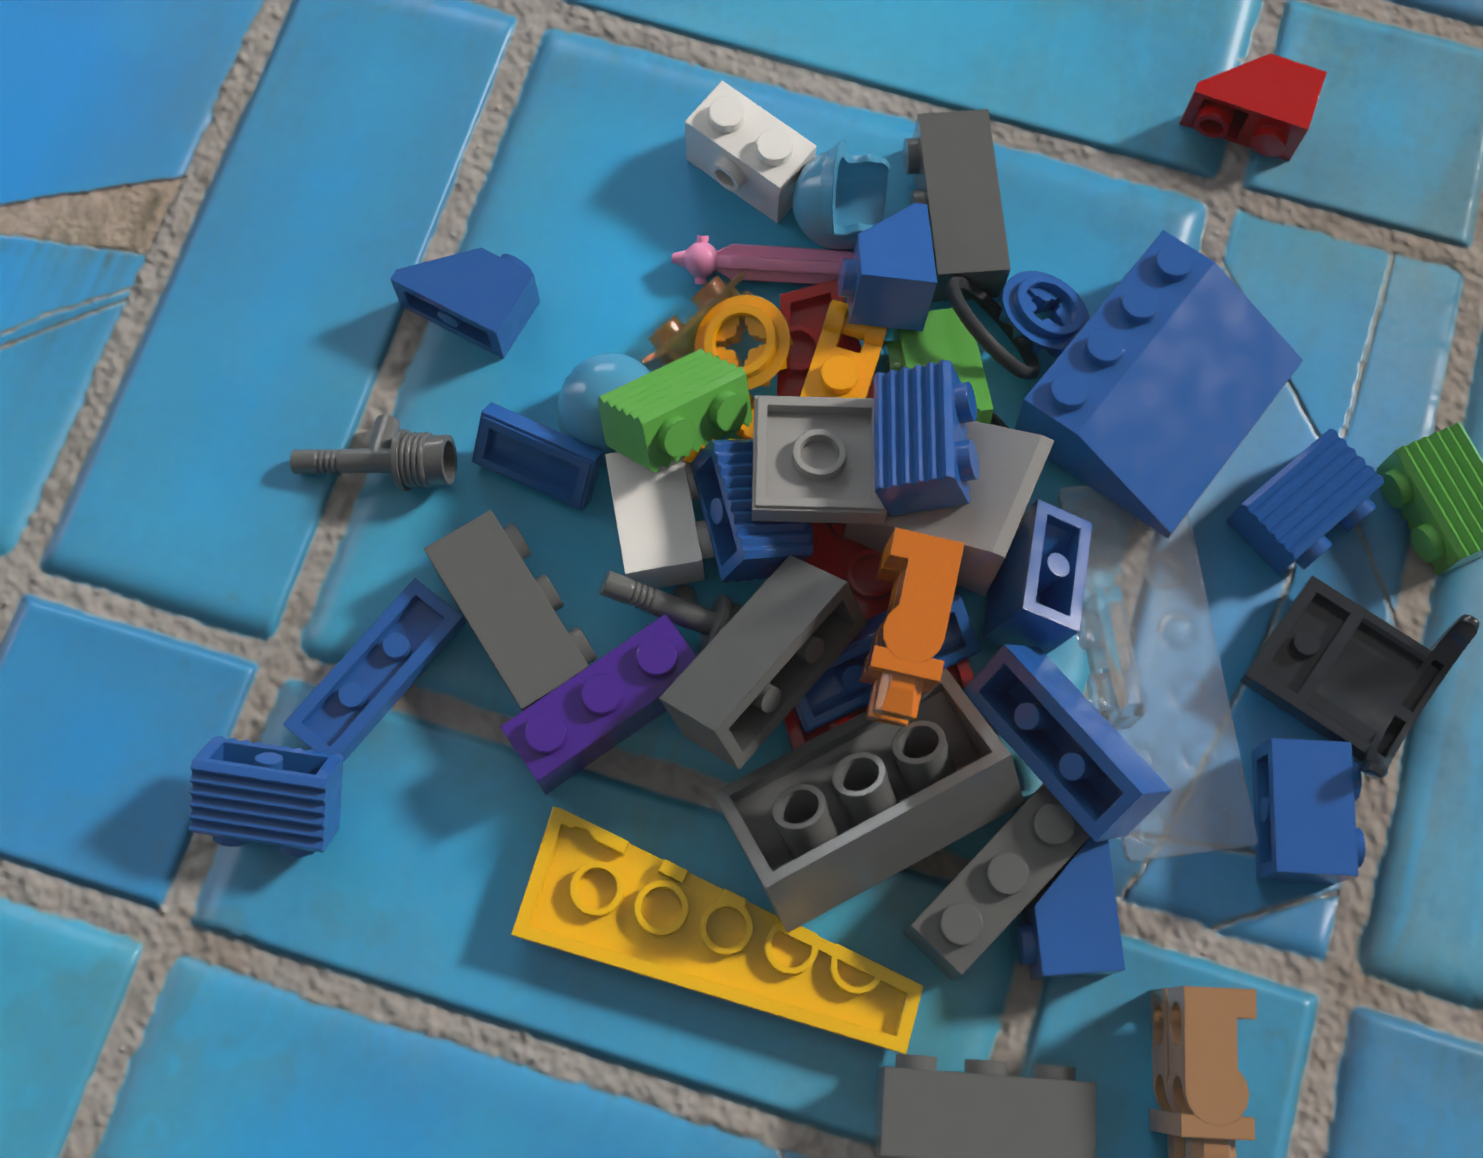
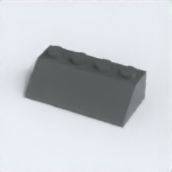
M946 668L942 671L941 681L928 693L921 696L917 718L914 721L909 720L906 727L865 719L867 712L865 711L713 792L755 876L787 933L1025 803L1012 754Z

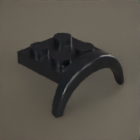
M1312 575L1242 676L1240 682L1329 741L1351 742L1352 756L1357 758V769L1370 778L1378 780L1388 774V768L1403 740L1440 683L1477 634L1480 622L1471 615H1462L1428 649Z

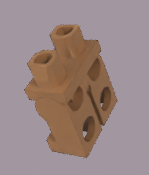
M1179 986L1150 990L1153 1091L1155 1100L1161 1107V1109H1149L1150 1130L1167 1134L1168 1158H1236V1140L1255 1141L1254 1117L1242 1116L1248 1106L1249 1090L1247 1081L1240 1070H1238L1237 1020L1257 1019L1256 989Z

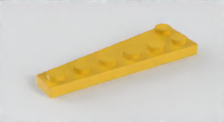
M554 806L511 933L512 936L899 1054L907 1053L923 990V985L837 943H832L803 926H799L787 933L777 915L748 902L747 899L725 888L722 889L689 873L688 870L666 859L663 860L599 826Z

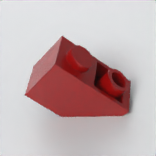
M1270 53L1197 82L1179 124L1195 129L1200 134L1210 138H1222L1252 148L1260 155L1276 156L1290 161L1309 129L1327 72Z

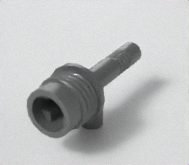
M383 414L377 416L368 448L293 450L290 456V466L294 474L392 473L398 490L410 491L414 487L431 488L434 485H451L457 472V451L451 435H433L429 432L411 433L410 430L399 429L400 422L398 419L391 415Z
M610 570L606 573L599 592L602 596L623 604L628 603L629 606L634 605L636 609L646 610L647 613L659 618L666 614L672 623L700 633L699 653L703 651L721 628L743 607V605L733 603L729 596L722 594L714 602L712 608L707 609L699 605L697 592L690 585L684 584L676 587L672 595L659 589H653L651 586L647 587L646 584L635 582L631 578Z

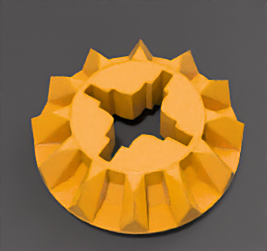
M739 295L718 303L705 315L698 327L694 347L695 351L703 348L705 353L711 352L713 357L718 355L721 361L726 359L729 364L734 363L737 368L742 366L747 376L748 390L759 386L769 387L771 379L779 370L787 368L786 358L789 347L793 345L787 319L774 304L758 296ZM746 326L749 335L755 341L763 342L764 344H759L758 348L749 349L748 357L744 360L743 365L740 356L734 350H727L725 347H731V344L739 343Z

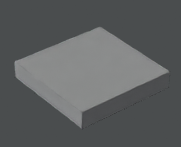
M754 395L751 521L885 524L887 510L875 493L873 398Z

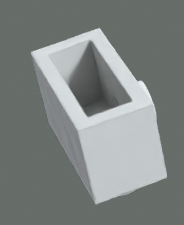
M724 81L718 84L685 121L686 160L778 224L793 207L792 193L795 182L803 167L816 157L817 146Z
M619 452L605 454L626 577L635 580V582L646 584L647 587L651 586L653 589L705 580L702 559L714 557V551L706 521L695 522L692 500L699 499L690 466L692 462L685 463L684 456H682L678 463L671 460L668 468L661 465L658 472L655 473Z

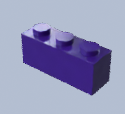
M664 614L500 726V728L546 795L666 712L667 710L659 698L697 656L668 616Z

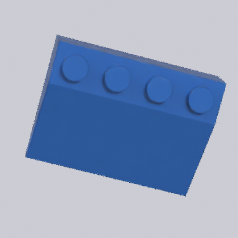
M1163 230L1024 398L1015 430L1043 435L1054 440L1047 457L1049 460L1169 539L1299 368L1303 359L1216 262Z

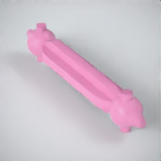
M697 235V242L689 246L687 250L672 253V263L686 268L691 275L695 276L694 284H706L707 277L717 271L730 280L817 285L838 279L842 259H852L854 252L851 250L731 244L716 250L714 246L708 243L709 236Z

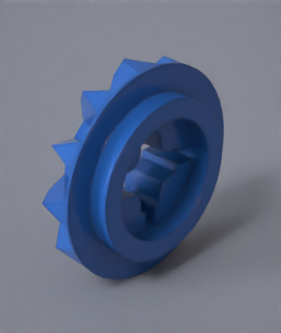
M1024 271L1015 274L1006 282L997 298V301L1003 307L999 320L1014 327L1012 339L1024 338L1030 343L1032 353L1045 348L1054 358L1060 356L1090 319L1088 310L1080 296L1068 284L1044 272ZM1048 310H1051L1053 312L1049 316L1050 319L1046 318L1040 320L1037 316H1035V314L1041 313L1042 311L1044 313Z

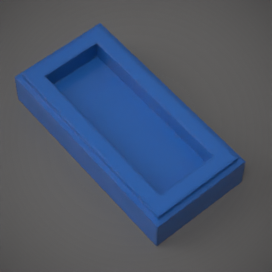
M491 402L481 412L472 462L583 511L592 499L604 451Z

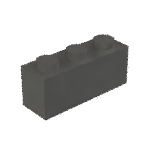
M989 110L917 114L913 138L904 139L903 158L906 175L915 174L917 190L910 193V205L922 203L927 204L937 277V285L932 302L949 301L946 285L953 277L966 278L982 288L992 298H998L1007 282L1011 268ZM962 293L965 300L971 299L970 297Z
M489 510L424 548L433 567L521 711H524L587 668L588 664L597 659L580 628L576 626L567 632L557 616L556 611L563 608L564 604L548 577L543 574L534 579L523 560L532 554L513 522L502 528L492 510Z
M789 555L775 572L763 582L761 587L734 617L721 628L714 639L675 679L673 684L659 699L685 738L740 770L868 623L847 581Z
M1042 784L904 930L903 934L950 980L963 975L1090 837L1089 834L1049 789Z
M896 1054L895 1067L878 1068L874 1154L902 1158H1096V1083L1076 1081V1067L1034 1064L1033 1078L1006 1076L1007 1062L965 1059L964 1073L937 1071V1057Z

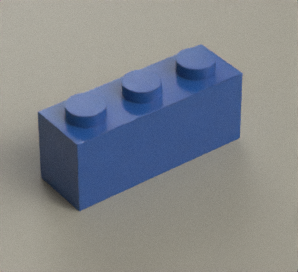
M1004 644L963 689L977 710L1095 842L1128 836L1172 791L1038 646Z

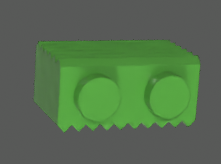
M703 348L603 394L597 399L606 445L655 473L658 472L661 465L668 468L671 460L678 463L680 457H689L692 449L699 452L702 444L706 446L712 439L720 440L722 434L729 437L731 431L736 430L739 432L742 424L749 427L753 419L747 376L742 366L737 368L734 363L729 364L726 359L721 361L718 355L713 357L711 352L705 353Z
M1457 422L1439 432H1434L1429 436H1424L1418 441L1401 446L1377 467V474L1381 475L1384 480V484L1380 487L1383 497L1392 507L1401 510L1402 518L1408 521V529L1411 530L1410 540L1413 549L1423 561L1433 564L1434 573L1441 575L1483 556V459L1461 422Z

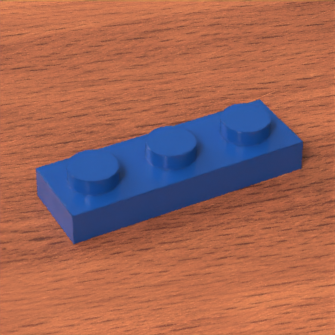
M414 578L283 725L317 753L325 751L330 755L339 753L343 756L344 762L465 626L466 621L464 617Z

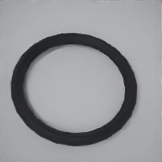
M963 277L951 278L946 285L947 297L956 315L973 338L996 362L1013 375L1024 380L1035 379L1040 372L1038 357L1036 353H1032L1030 343L1024 338L1012 339L1014 327L999 320L1002 307L972 281ZM962 293L975 301L1000 326L1017 348L1025 364L1010 354L988 332L973 313Z

